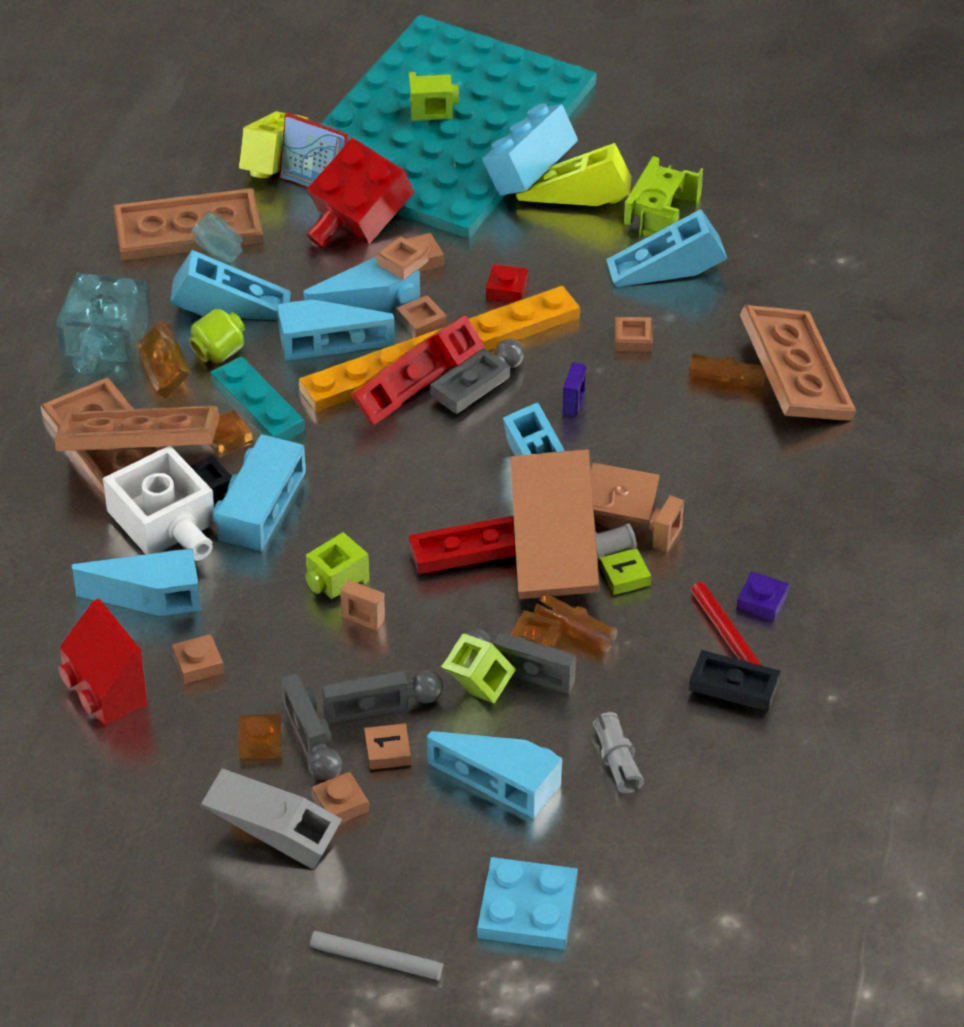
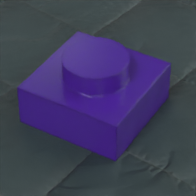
M751 571L737 598L736 609L775 621L788 595L789 583Z

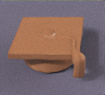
M593 462L591 481L595 521L609 529L625 526L628 523L632 528L639 526L641 523L649 524L660 475Z

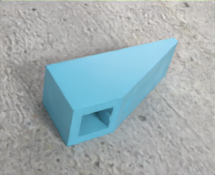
M192 548L72 564L76 596L91 600L100 598L104 603L158 616L201 611Z

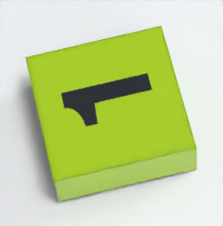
M637 548L600 558L599 568L613 595L651 585L652 576Z

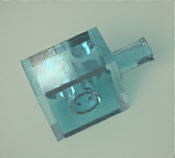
M76 273L56 324L60 353L75 356L72 364L77 371L84 373L85 367L89 362L87 374L93 373L96 370L98 359L133 363L151 317L148 281Z

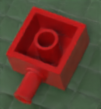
M352 137L307 188L318 211L323 213V215L305 235L315 246L323 249L325 244L342 226L370 244L415 192L405 171Z

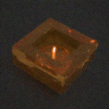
M234 409L219 415V422L213 442L209 444L219 457L253 443L251 430Z
M524 610L511 636L521 637L527 641L553 648L561 634L562 622Z
M281 714L239 716L240 759L282 757Z

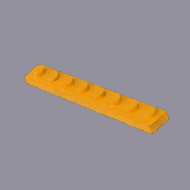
M562 285L469 318V321L484 343L485 347L483 348L489 351L495 349L505 339L520 340L579 319L580 306ZM440 329L299 378V390L315 413L354 399L351 393L399 356Z

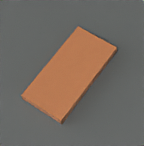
M253 188L113 205L121 261L189 253L191 250L197 252L264 243Z
M744 305L740 317L784 415L852 421L856 409L810 312Z
M109 377L41 405L43 417L56 433L67 412L133 409ZM165 447L74 450L70 452L105 496L104 477Z
M215 405L67 412L54 438L56 451L212 444L219 422L218 407Z
M589 449L510 456L519 599L600 592Z

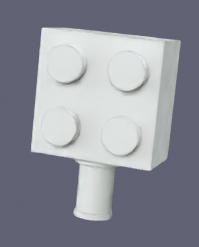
M167 446L103 478L108 513L145 554L158 553L178 542L184 549H193L195 561L202 560L211 553L213 549L211 544L213 543L201 531L215 524L212 519L214 511L213 491L172 446Z

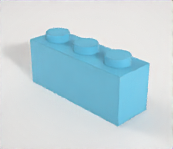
M540 104L531 108L527 112L529 116L511 126V132L506 137L492 144L493 149L482 158L492 182L499 192V196L526 191L578 141L562 104L547 107V104Z
M261 434L254 447L248 448L240 472L233 474L223 501L219 500L216 503L212 519L213 523L217 525L218 541L259 552L263 551L306 473L304 445Z

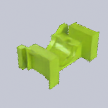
M653 156L625 201L624 224L631 226L634 217L638 216L640 217L639 235L651 236L679 221V209L670 207L672 199L675 197L697 203L701 196L703 168L700 169L699 173L687 170L681 172L671 169V165L668 168L659 166V158Z

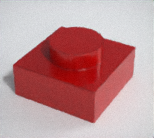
M493 264L486 285V298L508 302L522 300L528 283L529 269Z

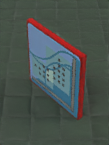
M286 113L279 177L309 187L346 145L349 134Z

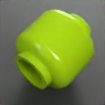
M213 309L192 325L190 330L192 337L189 338V344L203 362L211 361L215 364H221L243 347L244 337L242 332L245 330V325L236 313L231 312L228 314L222 309Z

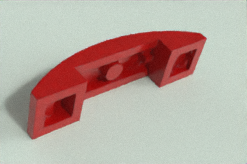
M463 315L399 356L359 386L351 395L369 424L373 426L402 406V402L450 368L460 365L485 347L468 317Z

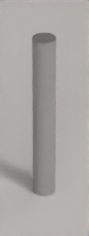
M316 930L313 932L310 941V948L434 980L440 979L443 970V963Z

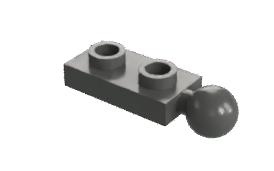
M505 339L497 345L495 355L484 348L431 383L430 396L454 413H459L510 377V368L519 366L524 359V347L515 339Z
M472 629L465 633L492 643L516 669L512 677L563 693H570L575 683L576 655L498 632L494 642L490 635L482 629Z
M422 670L417 672L411 681H407L404 671L322 685L324 716L329 725L408 710V698L414 697L422 703H431L437 700L443 691V682L434 671Z
M298 673L282 677L283 705L309 759L308 767L311 775L322 782L337 777L342 770V759L335 750L326 747V743L331 741V733L324 717L318 718L315 712L317 711V703L310 687L304 688Z

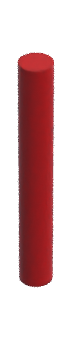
M704 582L696 583L691 588L692 594L737 659L762 665Z

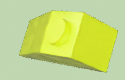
M276 111L243 127L239 169L249 170L250 175L257 178H270L271 175L280 171L286 113ZM296 115L298 117L308 120V117Z
M613 143L552 165L526 191L517 192L516 196L519 201L587 206H599L605 203L613 204L630 195L632 176L616 144Z

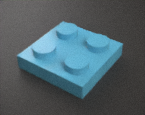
M491 857L477 926V938L565 950L577 884L578 868Z

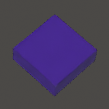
M575 362L571 364L563 387L562 415L573 417L576 414L578 415L586 392L587 367H585V364Z

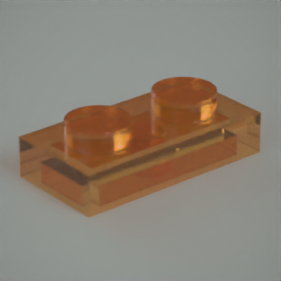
M160 320L136 346L155 393L166 399L191 375V372L171 325Z

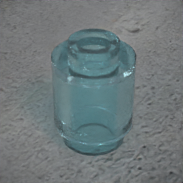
M211 211L191 229V232L196 236L194 241L211 258L217 261H225L230 265L244 251L240 247L244 239L220 215L216 217Z

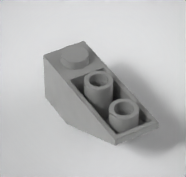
M223 768L200 805L313 870L342 821L338 816L304 797Z

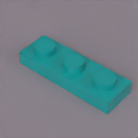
M243 357L210 372L211 383L261 434L288 440L305 431V420Z

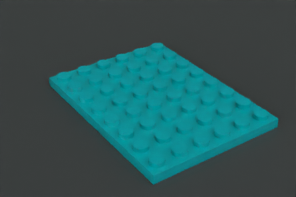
M419 15L321 124L348 133V141L353 137L405 171L415 192L396 214L469 240L505 196H499V192L496 190L482 160L493 149L492 144L506 137L511 132L510 127L529 116L527 112L537 105L547 104V107L562 104L569 117L595 86L597 73L435 20L431 17ZM409 72H416V76L451 74L452 84H458L459 105H453V119L411 121Z

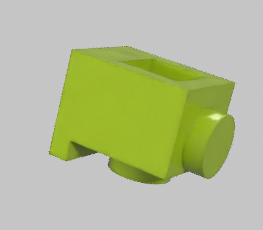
M409 72L411 121L453 119V105H459L458 84H452L451 74L416 76V72Z
M344 532L340 533L306 554L307 573L305 574V579L309 588L316 594L325 592L333 599L341 594L340 590L347 580L356 583L360 582L363 585L370 581L369 554Z
M464 633L441 666L445 672L451 673L472 696L491 703L496 702L516 670L492 643Z

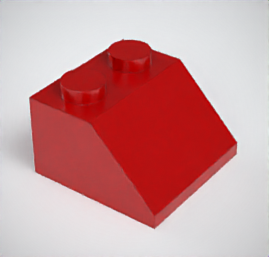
M100 598L92 601L61 644L62 665L58 669L65 685L68 688L74 686L79 693V698L85 711L88 714L95 713L102 724L106 726L148 705L141 649Z

